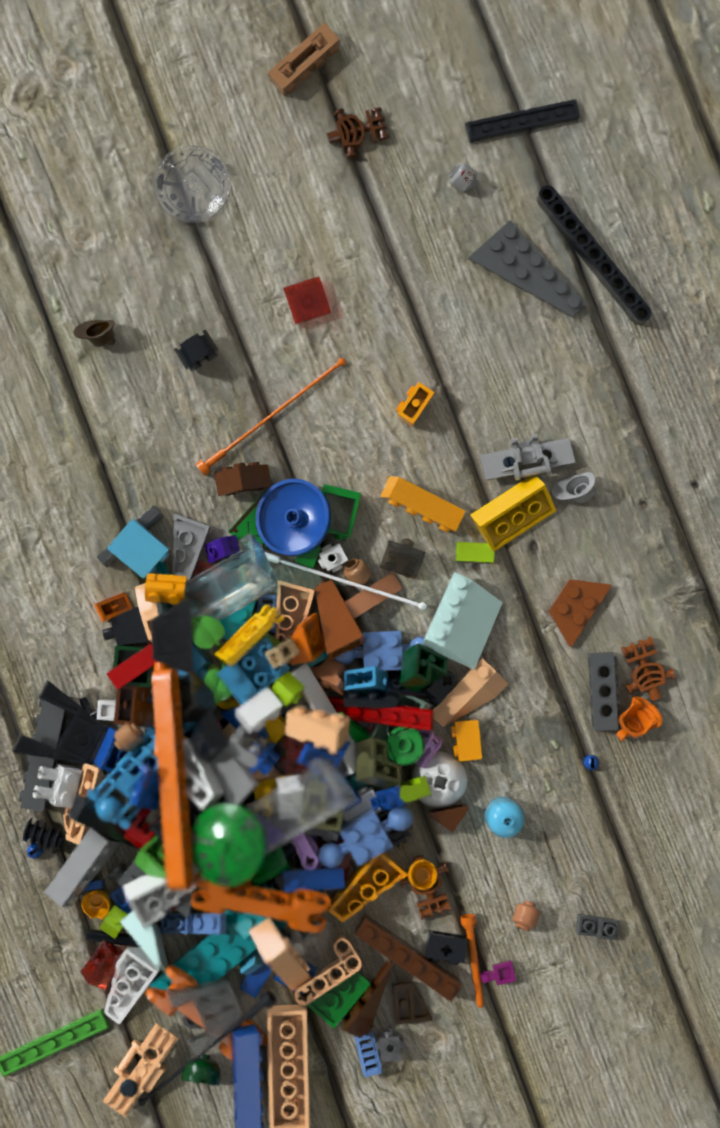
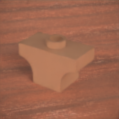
M327 657L322 665L310 667L322 689L326 691L329 689L344 695L346 692L344 690V671L346 669L343 664L334 660L330 661Z

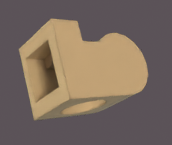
M290 638L267 651L265 655L272 667L275 668L292 659L300 651L293 639Z

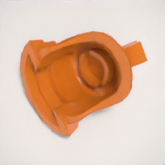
M633 697L630 707L620 715L619 722L622 729L616 735L621 742L628 736L638 738L651 729L653 730L655 727L661 726L663 721L662 715L648 700L642 697Z

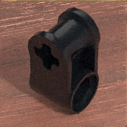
M447 671V675H445V677L451 676L450 684L447 682L443 684L444 680L442 677L426 687L425 698L435 707L445 699L449 691L456 684V678L450 671Z

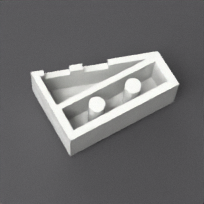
M192 738L184 739L187 795L201 809L211 808L216 805L225 792L210 763L203 761L195 750Z

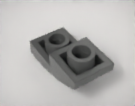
M578 914L575 933L578 935L596 936L599 939L617 940L619 920Z

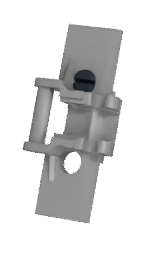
M538 434L531 435V439L525 442L518 443L517 438L511 439V449L480 455L486 481L508 476H515V480L518 481L523 477L544 473L549 475L551 473L550 468L576 463L569 438L538 444ZM542 452H549L551 459H548ZM537 463L542 465L540 467L519 470L521 466Z

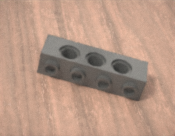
M614 652L587 653L592 730H618L620 714H617V706L620 705L619 694H616V687L619 685L618 675H615V667L618 665L617 656H614ZM605 666L608 669V674L605 677H601L599 670ZM603 686L609 688L607 696H602L600 693ZM608 705L610 713L604 716L601 712L602 707Z

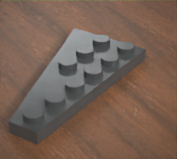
M511 220L468 257L469 261L477 263L483 269L500 276L501 279L525 292L527 291L534 295L535 298L543 300L571 318L587 304Z

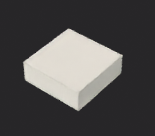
M99 699L97 720L114 721L116 701Z

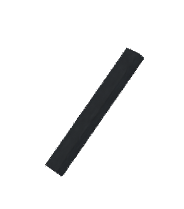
M573 99L465 122L468 141L471 143L579 120L580 114L577 101Z

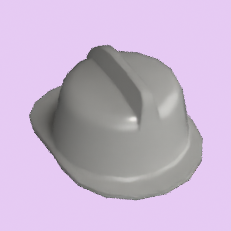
M590 472L562 478L553 486L552 494L559 500L573 499L579 503L586 502L596 495L594 487L595 476Z

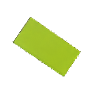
M456 542L455 561L494 563V551H492L488 543Z

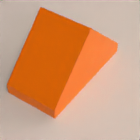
M125 592L94 604L102 622H109L111 618L133 609Z

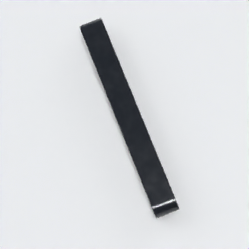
M550 185L543 186L537 195L538 205L630 320L636 325L644 324L651 317L650 307L558 192ZM543 193L549 194L550 197H551V199H549V200L544 199V198L542 197V194H543ZM554 208H560L563 214H556ZM572 223L574 229H568L565 224ZM577 238H584L586 244H580ZM595 252L598 258L592 259L589 253ZM601 267H607L610 273L604 274ZM613 282H619L621 289L615 288ZM630 296L633 299V304L627 303L625 297ZM637 311H642L645 314V318H639Z

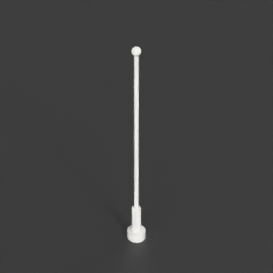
M252 544L249 549L248 559L255 561L257 558H261L276 564L283 563L417 606L421 610L426 609L424 602L417 603L280 559V556L261 551L258 545Z

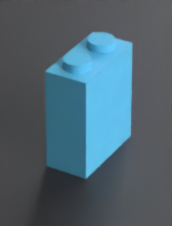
M134 518L130 520L107 548L143 579L147 573L153 574L157 569L154 566L159 561L163 562L169 555L167 552L169 547Z

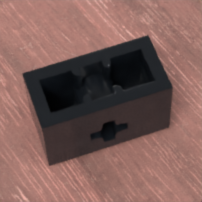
M428 930L425 956L434 962L447 960L449 964L453 965L465 963L468 943L467 936ZM445 945H449L447 951L444 952L443 948H445Z

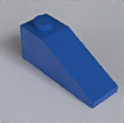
M343 868L283 872L285 892H295L298 889L312 891L345 888Z

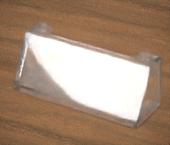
M315 759L310 763L311 767L308 768V771L246 808L258 818L264 829L267 844L266 855L358 801L351 788L329 759Z

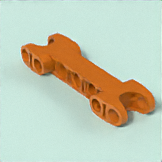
M199 872L194 876V884L201 890L195 891L192 894L191 904L199 910L223 914L227 909L280 919L288 921V925L292 929L304 932L319 933L325 928L326 920L319 913L329 910L330 899L324 894L306 889H298L294 894L246 884L225 887L213 884L208 880H198V878L203 877ZM195 898H202L204 901L198 902ZM322 901L326 903V905H320L317 902ZM317 921L322 925L316 926L312 922Z
M169 965L165 969L166 974L173 982L169 988L160 990L150 987L146 991L151 1002L162 1012L172 1017L177 1011H180L216 1038L220 1037L237 1023L236 1020L195 992L199 987L197 981L176 966ZM248 1018L240 1026L255 1024L257 1031H260L262 1036V1044L260 1045L265 1046L268 1043V1036L254 1021ZM231 1032L221 1040L222 1042L218 1048L224 1056L233 1061Z

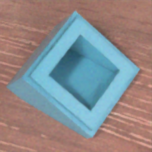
M257 949L240 962L241 974L250 975L263 966Z

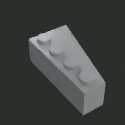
M89 829L44 893L61 907L72 906L78 900L80 893L88 886L89 882L122 842Z

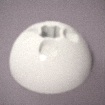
M437 751L425 768H419L414 765L411 773V779L426 776L431 795L419 798V800L423 804L437 809L447 808L456 804L463 797L468 784L467 772L463 763L457 757H454L453 754L444 751Z

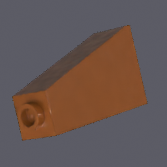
M329 580L318 584L315 587L326 652L331 661L364 644V638L334 582Z

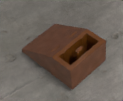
M124 685L116 692L114 724L135 723L137 726H155L154 704L146 702L151 687Z

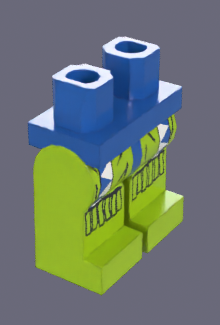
M426 776L404 780L399 784L400 786L375 792L376 796L370 798L373 809L380 808L383 811L401 807L407 802L431 795Z

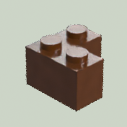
M252 462L245 466V463L234 464V468L224 467L221 468L222 472L214 474L218 496H230L247 491H260L271 487L268 464L260 465L259 462Z

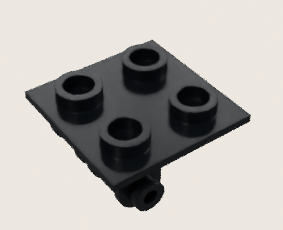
M388 670L387 693L426 697V686L414 692L400 685L401 670Z

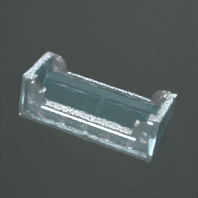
M251 533L239 540L238 546L240 551L187 581L185 599H190L191 619L195 616H209L219 621L278 587L276 577L263 547ZM158 602V615L174 605Z

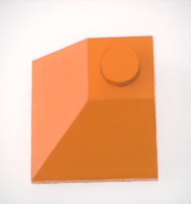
M313 613L297 626L291 637L300 651L290 659L291 665L313 662L326 651L318 614Z

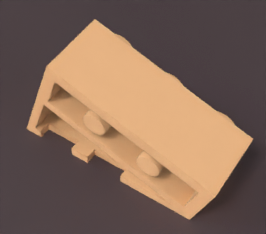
M296 705L287 712L285 735L303 742L310 740L315 742V747L321 748L325 746L330 748V753L336 754L348 739L350 718H346L342 714H328L320 709L310 710L306 709L305 706Z

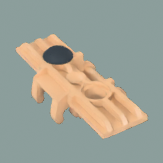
M156 1022L143 1043L134 1039L128 1053L119 1066L117 1065L114 1068L115 1073L120 1077L103 1102L126 1117L142 1092H151L159 1077L166 1071L167 1065L163 1064L162 1066L161 1064L179 1038ZM149 1049L156 1050V1058L149 1053ZM136 1053H138L142 1058L130 1073L125 1069Z

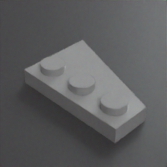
M174 514L172 574L186 576L188 580L192 579L211 528L210 526Z

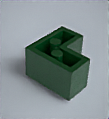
M416 643L403 652L400 685L417 692L426 685L434 683L447 675L448 658L420 643Z

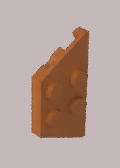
M569 579L548 612L569 647L573 646L611 588L610 584Z

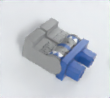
M243 725L229 739V745L224 749L243 765L250 767L249 771L252 773L258 769L265 776L280 758V755L273 750L276 744L272 741L269 743L264 736H259L254 731L249 734Z

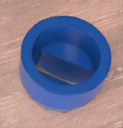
M587 755L583 760V764L588 770L593 771L599 767L600 762L595 755ZM591 758H594L593 768H591Z
M37 843L29 845L27 855L32 859L39 858L43 854V846L38 848L39 851L32 855L31 851L38 848Z

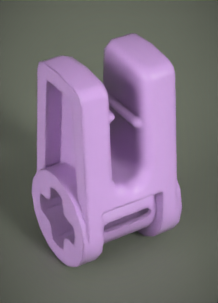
M433 730L420 731L421 735L425 736V749L419 761L414 763L419 768H425L442 746V739L435 736Z
M303 833L293 838V843L302 866L306 870H314L323 866L318 858L320 849L312 836Z

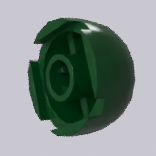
M204 1054L198 1060L186 1065L182 1071L181 1080L219 1086L220 1067L216 1061L210 1059L211 1055Z

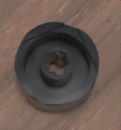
M203 330L204 335L202 336L197 333L180 344L181 349H174L186 370L195 371L202 366L201 362L205 359L211 361L218 356L216 352L219 349L207 330Z

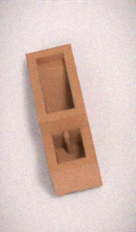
M393 572L369 586L392 595L403 589ZM363 590L345 601V604L355 619L388 597Z

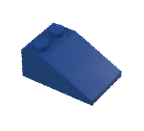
M109 727L94 760V763L100 769L112 772L117 767L116 764L128 753L126 750L120 751L115 746L114 734L118 729ZM140 750L134 758H137L142 751ZM148 758L145 760L144 765L154 768L156 762L154 759ZM130 761L124 769L126 770L132 762ZM136 765L129 774L135 778L140 772V768Z

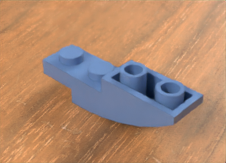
M182 913L167 914L161 921V934H225L226 913L191 914L187 918Z

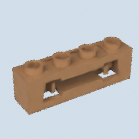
M324 22L268 72L270 82L283 96L287 93H292L297 88V84L302 80L306 81L314 69L322 67L330 55L334 56L339 51L340 39ZM316 45L317 50L295 69L296 72L292 75V69L306 58Z

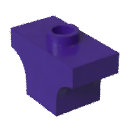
M236 535L220 537L204 545L209 564L241 553Z

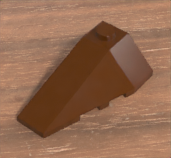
M388 959L372 979L369 987L343 1017V1031L362 1038L364 1034L368 1035L372 1030V1023L387 984L393 961Z

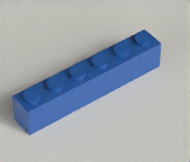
M255 1024L239 1026L232 1031L235 1128H264V1124L261 1122V1117H264L263 1105L260 1104V1099H263V1088L260 1086V1081L263 1080L262 1068H259V1062H262V1051L259 1050V1044H262L261 1032L257 1031Z

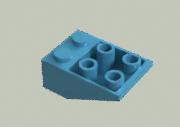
M266 637L252 646L232 667L226 665L216 673L239 705H244L290 669L286 663L275 668L272 667L265 653L274 647Z

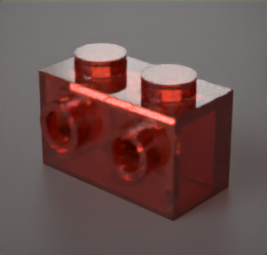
M284 736L283 748L287 749L286 757L282 756L281 768H285L284 773L308 775L309 767L300 764L298 758L306 743H311L310 740L303 742L290 736Z
M103 941L80 973L89 985L105 990L113 979L116 963L124 952L119 946Z

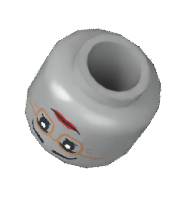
M466 163L456 164L449 174L451 178L450 184L461 192H466L468 189L473 190L478 183V180H476L477 172Z

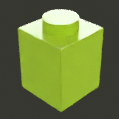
M288 671L276 680L270 690L285 707H288L290 704H296L303 697L301 693L305 686Z
M114 905L99 928L115 939L124 927L121 921L128 914Z

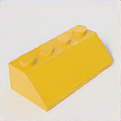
M533 475L481 507L470 516L486 543H488L492 551H496L557 510L546 485L536 475Z

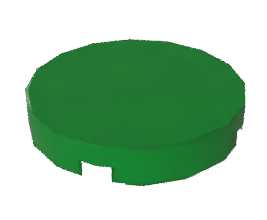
M397 727L392 730L386 741L387 754L390 759L401 765H411L419 761L425 749V742L421 733L414 728Z

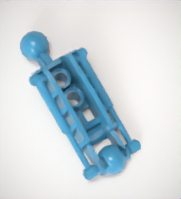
M186 707L181 710L183 735L187 731L190 732V728L202 717L200 711L195 707ZM152 726L146 728L143 742L132 752H128L116 764L117 767L96 789H90L86 795L96 802L94 806L101 820L106 822L112 821L114 824L118 821L124 830L130 828L132 823L130 820L141 809V807L136 806L127 817L122 816L132 805L131 798L135 790V783L143 774L140 771L134 778L129 773L136 765L139 768L141 764L144 765L145 760L148 758L155 760L156 766L154 768L158 769V758L155 757L156 728L154 729ZM151 739L152 741L149 743L147 747H145V745ZM141 750L142 752L140 753V755L137 758H134L136 754ZM131 761L132 763L125 770L124 767ZM120 771L122 774L114 781L112 778ZM110 782L112 785L100 796L99 792ZM115 788L119 789L130 799L123 809L117 798L108 796Z

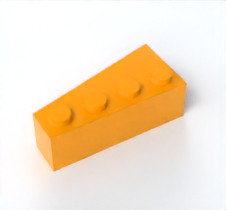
M390 476L380 495L381 498L389 501V504L397 508L400 506L406 509L405 512L413 516L419 515L423 517L422 520L431 525L435 523L439 525L438 529L447 533L449 531L456 532L466 512L401 477Z
M383 852L355 869L344 882L345 888H339L331 897V905L328 911L343 923L360 911L367 903L378 898V895L392 888L396 882L407 877L408 873L392 857Z

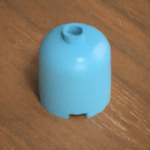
M497 797L491 800L484 812L488 828L495 835L502 838H511L518 835L525 823L520 805L508 797Z

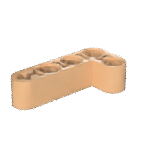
M338 935L333 941L334 951L338 959L312 975L310 980L295 989V1000L298 1004H309L360 970L361 957L346 935ZM340 941H344L348 945L345 949H339L337 944ZM350 958L358 960L354 966H350L347 961ZM333 969H340L341 974L335 977L331 974V971ZM321 979L325 982V985L317 987L314 984L315 981ZM300 991H303V993L307 992V997L300 996Z

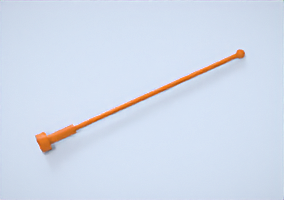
M340 358L337 364H335L333 367H331L329 370L323 373L320 377H318L316 380H314L312 383L306 386L303 390H301L299 393H297L295 396L289 399L286 403H284L282 406H280L278 409L272 412L269 416H267L265 419H263L261 422L255 425L252 429H250L248 432H246L244 435L238 438L235 442H233L224 450L221 449L205 462H203L201 459L198 463H196V466L200 469L203 475L206 476L208 473L211 472L209 468L213 466L215 463H217L224 456H226V452H228L230 449H232L234 446L240 443L243 439H245L247 436H249L251 433L257 430L260 426H262L264 423H266L268 420L274 417L277 413H279L281 410H283L285 407L291 404L294 400H296L298 397H300L302 394L308 391L311 387H313L315 384H317L319 381L325 378L328 374H330L340 365H345L346 360L344 358Z

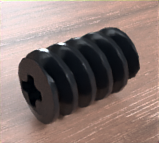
M31 817L24 829L23 841L27 842L30 839L31 845L37 842L38 848L44 845L46 851L52 847L51 852L55 854L61 849L67 833L65 832L61 836V829L54 833V826L47 830L46 823L39 827V820L32 824Z

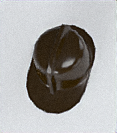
M89 320L79 324L73 331L75 337L88 339L95 347L113 345L115 343L113 330L115 322L113 320Z

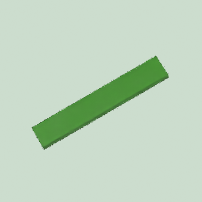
M101 1008L1 1055L0 1072L2 1077L108 1029L110 1024L103 1009Z

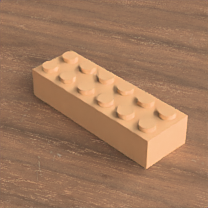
M274 1005L267 1010L270 1128H310L307 1005Z

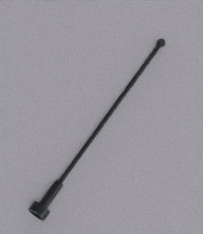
M270 990L265 991L260 996L261 1001L248 1010L241 1020L145 1098H140L138 1105L144 1106L148 1099L182 1073L187 1064L198 1060L248 1018H253L265 1007H273L277 1003L275 994Z

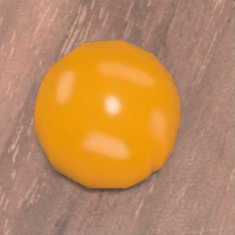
M427 860L415 861L408 871V880L411 885L419 890L431 888L437 880V871L434 864Z
M101 889L89 890L82 897L81 906L83 912L91 919H103L108 915L111 907L110 896Z

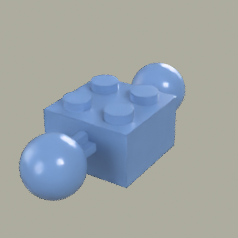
M401 631L362 632L364 638L363 646H358L340 655L334 661L348 665L355 658H364V668L376 666L384 671L402 670L403 652L416 643L422 644L425 637H416L410 644H402Z
M405 806L392 808L388 814V819L381 822L375 810L371 808L341 824L340 833L345 842L339 845L336 843L323 845L318 855L320 863L326 868H336L342 863L344 855L351 852L359 866L391 849L393 845L387 832L392 829L397 831L407 830L413 822L412 812Z

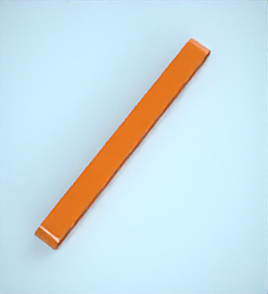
M172 668L154 671L152 685L166 880L168 889L173 891L190 890L192 888L193 866L179 677L176 669Z

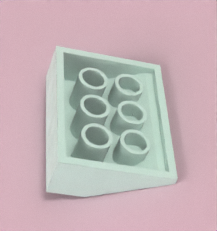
M454 572L422 645L474 670L503 602L473 580Z

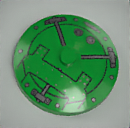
M237 804L213 806L199 816L192 828L190 835L192 861L198 872L209 882L225 887L236 886L247 882L260 870L266 855V836L258 818L245 807Z

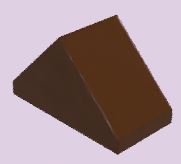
M460 804L428 811L432 819L451 832H454L467 813L468 806L467 804Z

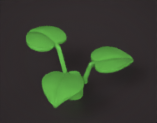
M209 616L193 617L191 619L192 640L195 645L202 649H209L216 644L219 649L221 645L218 640L225 634L223 625L217 619ZM265 633L255 643L257 644L266 637L274 648L281 644L280 641L268 633ZM218 659V661L222 664L221 667L223 669L226 666V663ZM211 669L204 678L205 694L213 705L232 696L216 675L219 672L218 669Z

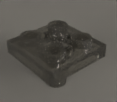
M403 539L402 544L389 540L380 568L407 578L416 579L426 552L412 548L414 542L411 539Z

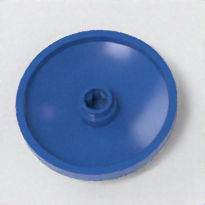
M286 479L271 486L262 496L256 511V527L260 538L271 550L286 556L304 555L314 550L326 537L331 523V509L325 494L314 484L302 479Z

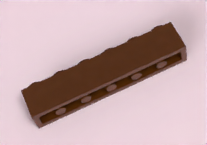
M367 914L364 915L356 927L355 936L450 1002L453 1001L462 988V982L459 978L436 962L430 961L419 950Z

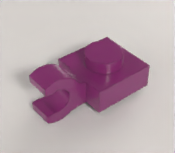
M511 960L492 964V971L480 972L483 983L495 980L498 986L516 981Z

